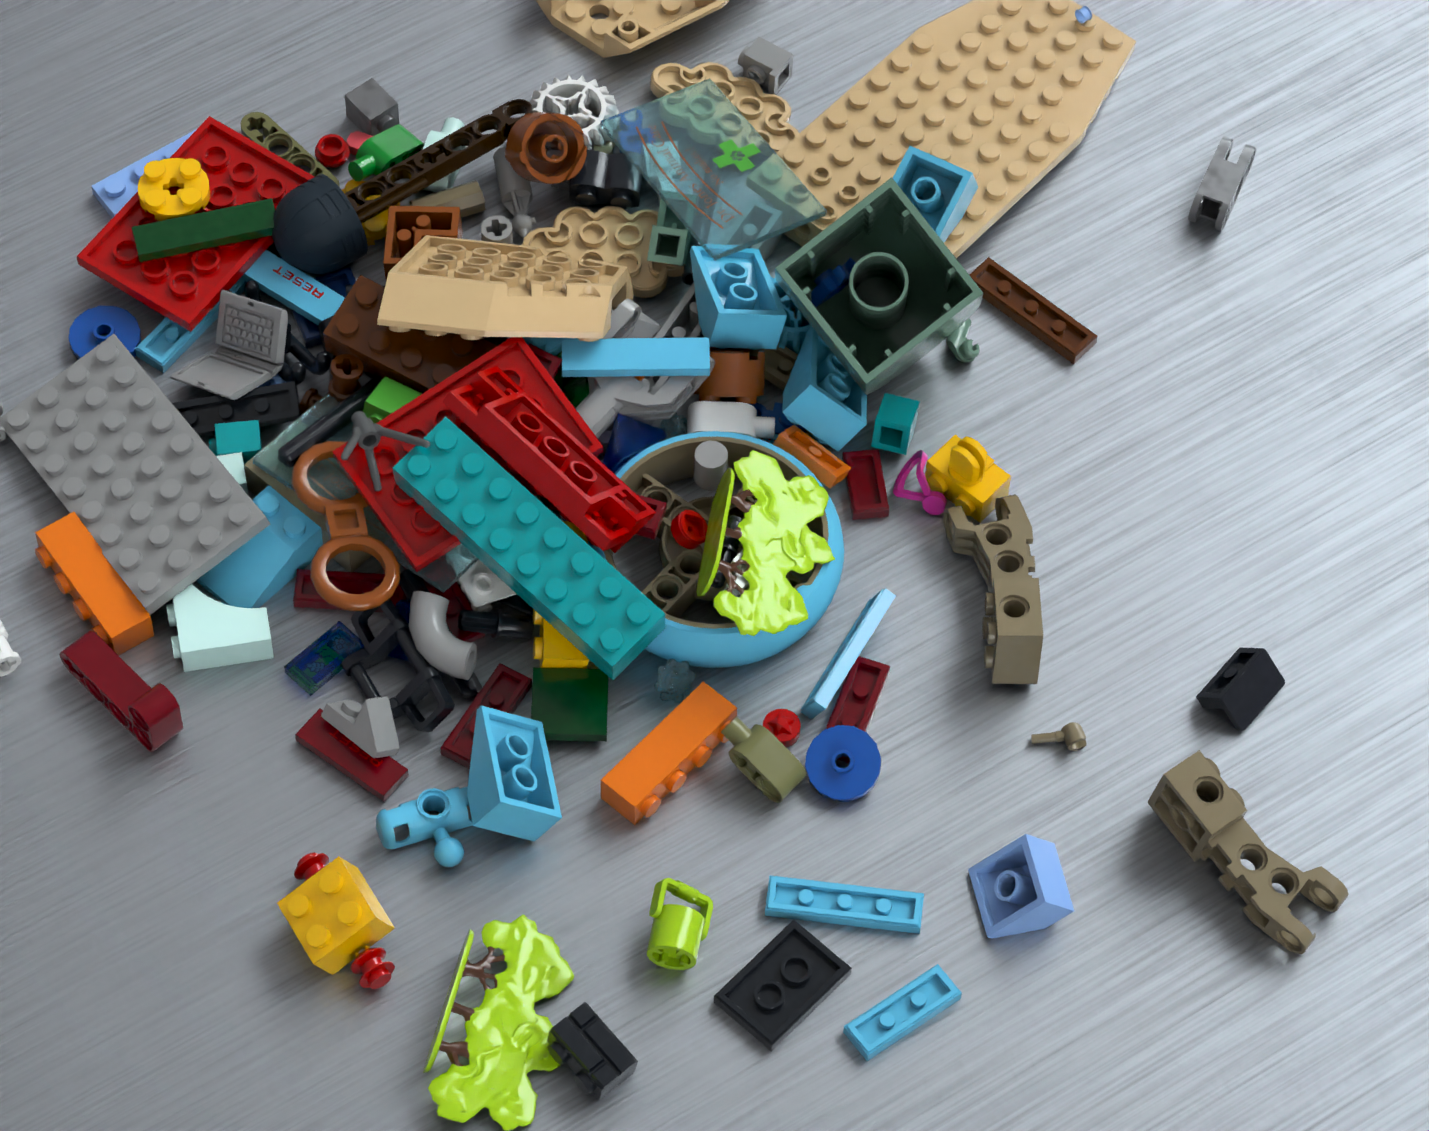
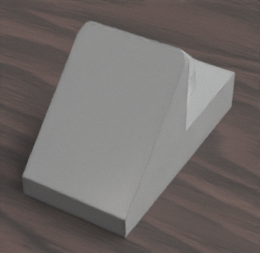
M387 696L366 699L363 706L352 700L326 704L321 717L371 757L380 758L397 755L400 748L391 705Z

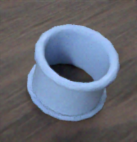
M1083 6L1075 11L1076 19L1081 24L1092 19V13L1087 6Z

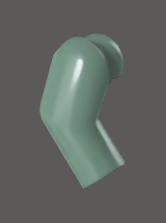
M969 318L946 339V344L957 360L964 363L974 361L980 352L978 343L973 346V340L966 338L972 323Z

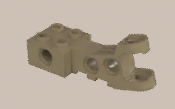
M1014 494L997 498L995 502L997 521L975 526L973 522H968L962 506L944 509L943 523L945 533L953 552L972 556L988 585V593H985V615H989V617H983L982 638L987 639V644L990 645L984 648V667L991 668L992 684H1037L1043 643L1039 578H1032V575L1028 574V572H1035V556H1031L1029 544H1033V530L1019 497Z
M1200 750L1164 773L1148 800V804L1195 862L1200 858L1205 861L1210 857L1223 874L1218 879L1227 891L1234 888L1247 904L1242 910L1250 921L1291 952L1296 954L1305 953L1316 938L1315 933L1312 935L1311 931L1301 921L1290 914L1292 910L1288 906L1299 892L1314 904L1329 912L1337 911L1348 897L1349 893L1345 885L1322 866L1302 872L1268 849L1243 818L1247 809L1244 807L1245 804L1241 795L1235 789L1228 787L1220 777L1217 765L1211 759L1205 758ZM1246 859L1253 863L1255 870L1246 869L1240 860ZM1272 883L1282 885L1287 894L1276 892Z

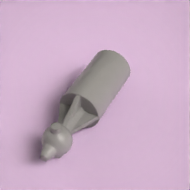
M506 146L499 148L493 155L501 201L514 216L512 231L519 234L524 240V237L531 231L533 224L537 223L535 217L530 218L526 215L529 204L533 199L530 181L519 176L506 160Z

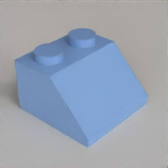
M1024 834L968 869L988 938L993 939L1046 929L1074 912L1055 843Z

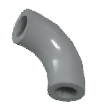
M414 591L410 601L409 630L416 649L437 670L455 678L469 680L476 664L477 646L475 643L465 642L456 638L449 631L446 624L449 600L433 593Z

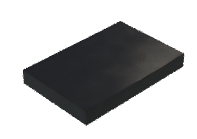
M793 920L714 995V1003L772 1052L851 975L852 968L798 922Z

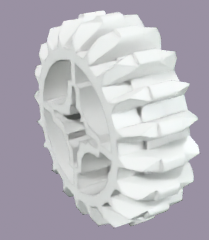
M569 74L563 81L554 77L552 85L543 82L540 91L533 90L531 100L528 101L532 105L533 113H559L575 120L584 133L582 135L587 150H593L594 145L603 146L606 144V141H612L613 133L618 130L617 120H619V111L614 95H609L606 86L598 87L596 79L587 83L583 75L578 80H572Z

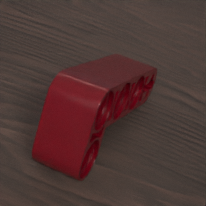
M88 631L60 652V658L68 671L148 751L154 752L183 730L180 707L173 694L161 683L151 688L95 632Z

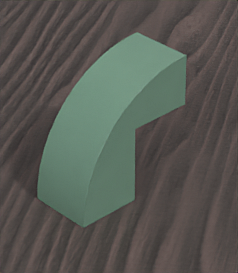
M661 193L657 225H652L647 261L680 266L685 264L697 208L684 196ZM686 196L691 202L698 206L697 198Z

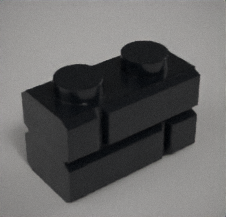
M586 1002L577 1007L569 1016L563 1018L549 1031L547 1042L550 1045L547 1046L550 1055L560 1065L567 1063L575 1073L573 1076L575 1083L586 1095L592 1092L598 1100H601L635 1072L638 1060Z

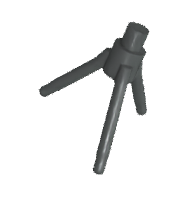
M358 411L351 417L353 432L341 454V459L347 460L358 443L365 451L375 491H381L380 476L373 452L374 447L380 442V437L385 436L425 448L430 446V441L384 428L374 423L370 418H367L364 412Z

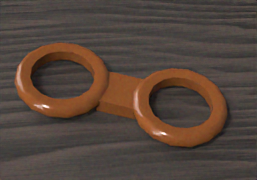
M327 441L313 445L303 452L292 469V486L298 499L310 510L324 515L329 540L318 548L311 561L310 578L316 592L329 604L347 611H366L381 606L393 596L400 582V565L394 552L381 540L368 536L363 510L368 504L360 493L344 500H330L318 495L310 487L307 474L311 467L321 460L334 458L332 451L346 443ZM349 550L363 551L373 555L381 563L385 571V577L382 583L373 591L363 594H349L337 589L329 581L326 574V567L329 561L342 552Z

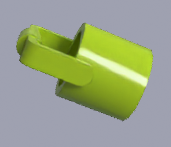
M664 878L655 884L649 916L654 919L647 947V957L651 962L673 970H686L696 965L700 942L706 938L713 910L711 898L679 880L675 881L671 878ZM666 890L680 899L700 906V913L693 908L683 905H663Z

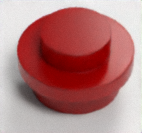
M336 134L323 136L315 147L316 160L325 167H339L346 163L350 156L349 145L341 136Z

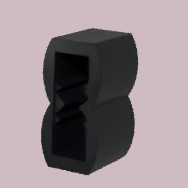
M587 150L586 160L582 169L575 177L570 179L569 200L582 206L605 203L610 206L621 207L624 210L639 207L644 174V158L628 153L609 155L600 151Z

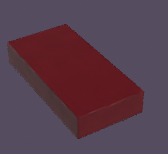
M879 449L843 452L842 461L851 467L845 480L852 520L889 517V504Z

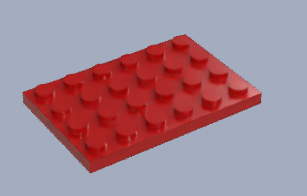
M210 116L170 157L197 160L201 165V169L208 177L210 187L209 202L204 209L202 206L195 214L271 198L276 209L281 199L288 192L314 178L313 175ZM173 186L167 190L170 191V195H176L177 191L182 188ZM137 192L77 255V261L81 267L191 332L220 301L221 291L230 290L274 241L271 235L139 262L132 227L158 222V220L147 209L146 212L144 211Z
M522 337L509 338L377 422V424L384 428L423 439L441 420L447 417L535 496L537 493L533 490L532 485L519 473L511 470L496 451L484 445L480 441L479 436L465 423L457 420L452 411L443 403L449 391L470 384L477 372L497 365L594 456L603 452V445ZM385 436L380 437V442L374 447L373 452L380 476L381 491H375L365 451L358 443L347 460H342L341 454L348 441L332 451L335 460L416 572L461 544L456 536L451 535L441 526L438 520L436 521L421 505H418L414 498L409 497L396 485L393 467L416 445Z

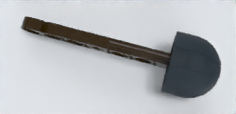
M524 99L508 101L492 110V114L483 115L345 194L332 179L324 174H319L299 185L281 199L273 215L274 229L272 231V238L278 253L291 266L300 271L313 274H326L337 271L367 254L368 244L362 223L389 209V206L396 205L502 145L507 140L513 125L523 116L519 118L510 117L515 114L533 113L532 105ZM487 130H497L491 134H481ZM459 146H468L463 150H453L454 148ZM400 179H410L409 181L404 183H394ZM372 195H381L374 200H365Z

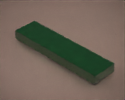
M273 199L133 226L132 232L139 262L271 236L274 229L273 216L275 212Z

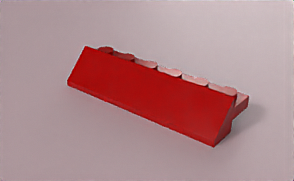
M497 365L477 372L470 384L449 391L443 403L452 411L457 420L469 426L479 436L480 441L484 445L496 451L511 470L524 477L538 495L551 502L565 520L572 522L586 535L587 540L602 551L611 549L616 553L655 515L656 512Z

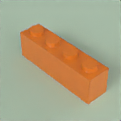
M74 511L35 532L38 542V548L35 549V553L41 565L45 569L51 567L55 573L53 577L59 590L64 595L69 593L74 599L72 604L82 621L88 619L93 626L91 630L118 656L154 636L151 616L104 557L101 547Z
M703 681L601 779V799L634 825L644 816L646 818L652 816L659 808L661 800L670 791L672 793L676 792L684 784L687 774L695 766L698 768L702 767L710 758L712 750L720 742L726 743L729 741L721 731L737 716V707Z

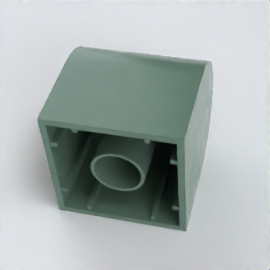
M892 177L775 267L777 283L866 395L873 393L892 381L950 336L980 307L983 297L982 290ZM849 258H852L856 264L851 270L848 285L840 293L815 307L811 302V292L817 286L814 280L830 268L834 270L838 265L842 266Z

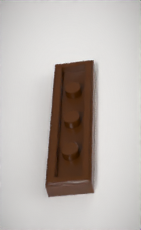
M988 257L969 274L982 290L983 299L1072 364H1075L1097 343L1098 336L991 258Z

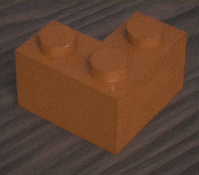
M389 206L383 261L385 279L387 280L388 272L425 235L462 239L463 229L460 207Z

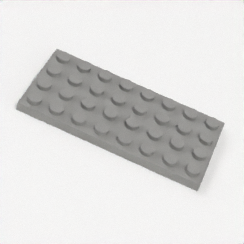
M112 334L0 417L1 426L4 427L7 435L68 512L72 513L74 511L101 547L104 557L150 615L270 525L263 512L115 334Z

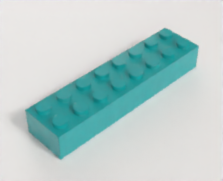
M447 417L441 420L423 438L430 441L428 448L415 446L393 467L394 480L399 488L409 497L414 498L415 502L421 505L436 521L438 520L441 526L451 535L456 536L463 546L611 680H614L665 629L666 614Z

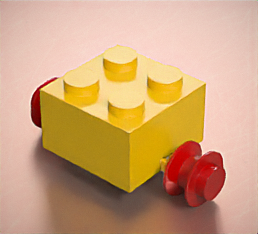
M313 852L303 856L297 863L294 876L298 880H306L277 902L313 965L334 975L354 960L351 965V971L354 974H363L359 980L361 987L378 989L390 981L395 966L390 961L383 962L386 957L384 948L370 947L394 930L395 927L358 867L339 856L330 863L328 855L324 853L317 854Z

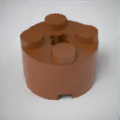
M547 112L527 113L513 125L509 132L505 148V158L514 171L522 178L531 182L557 184L568 181L579 173L586 160L587 146L584 144L582 135L584 133L580 125L569 116Z
M710 347V357L715 360L714 368L710 376L693 394L699 395V401H720L721 397H735V402L757 403V396L764 395L765 350L758 349V356L750 355V349L748 348L719 349Z

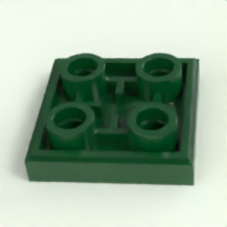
M533 667L531 719L542 722L546 740L607 741L609 677L600 669Z

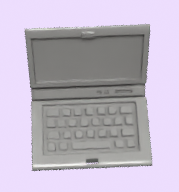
M222 290L216 344L221 346L215 353L208 352L173 373L170 378L231 400L244 396L272 379L281 370L284 363L288 324L287 311Z

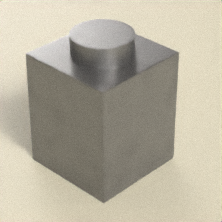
M373 78L345 94L346 116L363 133L375 136L399 124L398 103Z

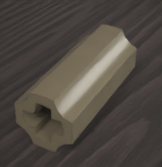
M476 180L409 201L410 206L460 207L461 218L486 210L483 192Z

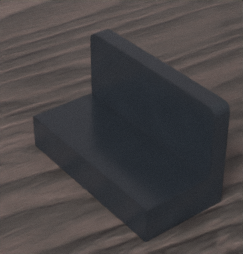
M1239 647L1196 698L1203 708L1223 709L1236 730L1244 731L1285 685V679L1265 648Z

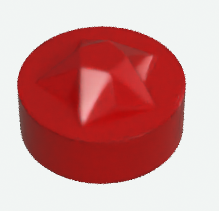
M684 510L673 518L671 532L679 545L686 549H695L705 542L708 525L699 513L693 510Z
M775 709L765 716L763 727L767 728L787 748L795 744L799 739L801 723L794 712L787 709Z

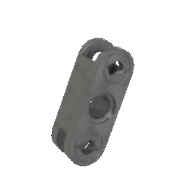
M1224 136L1199 186L1188 216V220L1193 222L1199 220L1200 217L1216 222L1215 229L1222 231L1226 225L1256 154V147L1246 144L1237 164L1228 161L1234 140Z

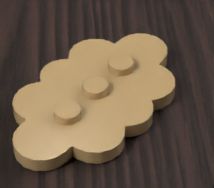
M706 62L697 65L691 70L677 63H666L656 67L651 74L650 89L661 100L659 117L662 122L676 130H687V134L692 142L702 147H716L721 155L726 153L718 144L732 139L739 148L754 143L761 151L748 157L750 161L758 155L770 160L799 134L798 130L789 124L791 107L786 100L774 94H764L760 84L755 80L747 77H734L732 72L724 65ZM733 151L730 157H733L732 160H736L737 157H745V155L741 151Z
M606 206L595 213L583 207H569L562 210L556 216L553 227L537 228L529 232L524 237L522 243L524 246L540 248L544 256L560 252L569 254L572 261L577 263L582 259H593L626 266L629 270L634 296L641 298L653 297L661 293L666 287L668 277L682 276L684 265L647 261L652 225L656 226L658 211L649 209L639 210L630 215L623 208Z

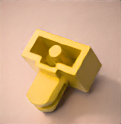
M954 435L926 463L925 477L930 489L942 493L955 506H962L965 515L973 517L979 523L995 509L997 498L1005 497L1009 494L1011 476L994 464V460L987 455L984 447L971 437L966 436L961 439Z

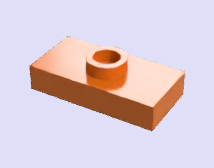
M792 425L780 433L773 445L783 449L802 462L829 489L845 479L851 469L850 466L796 425Z

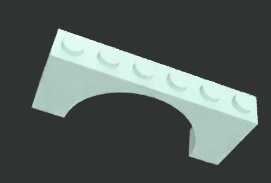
M242 452L216 456L248 494ZM193 584L173 597L174 604L166 605L169 626H177L178 631L177 636H171L174 659L182 658L184 672L274 658L266 607L242 608L226 605L206 596Z

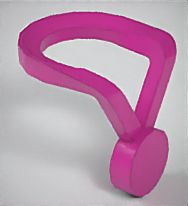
M919 450L907 461L898 474L893 494L900 498L921 501L922 507L927 513L939 515L946 508L947 500L942 493L931 491L923 472L928 455L924 451ZM917 463L916 475L923 493L904 489L905 480Z

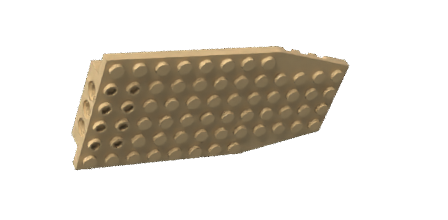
M973 0L918 28L747 179L746 189L771 205L774 211L782 214V233L800 246H804L891 177L893 178L909 146H912L972 172L979 186L963 218L944 242L957 259L1081 143L1087 128L1098 114V109L1103 100H1106L1114 81L1118 79L1132 55L1136 41L1093 13L1091 20L1085 21L1084 24L1079 23L1076 19L1075 11L1081 9L1082 6L1072 0Z

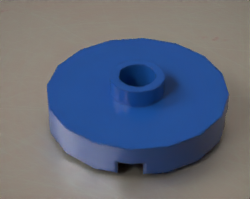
M100 305L87 309L76 317L69 330V345L72 353L79 360L112 334H115L135 358V348L141 343V330L136 318L127 310L117 306Z
M837 725L823 730L812 740L806 752L805 768L810 783L820 795L840 802H850L864 797L875 787L880 775L882 759L876 742L867 732L855 726ZM839 757H848L850 759L849 766L846 768L837 767L836 761Z

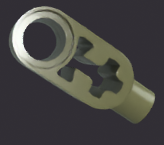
M736 716L722 729L721 733L734 745L729 751V757L732 762L773 802H782L806 777V770L801 762L767 728L755 724L749 729Z

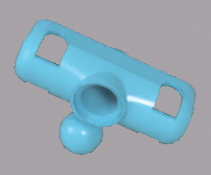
M455 787L445 791L436 788L427 789L418 796V799L401 803L394 809L380 810L376 817V830L382 845L387 849H397L434 837L436 842L434 848L435 860L444 867H454L460 864L465 853L464 847L458 839L450 837L449 833L473 826L467 806H469L467 787ZM438 811L440 814L429 815L426 812ZM408 824L409 836L402 841H396L394 828Z

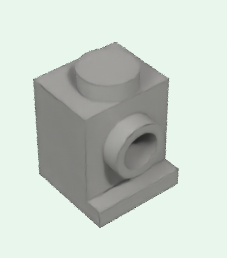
M758 36L750 47L746 46L741 51L738 65L743 67L744 77L753 79L761 86L767 88L768 94L777 95L792 77L793 54Z

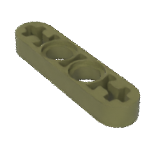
M251 112L242 118L240 124L243 136L269 151L276 145L288 147L286 153L278 156L295 166H308L311 169L309 174L314 177L319 174L328 176L340 188L338 179L268 115L262 112ZM263 128V134L258 130Z

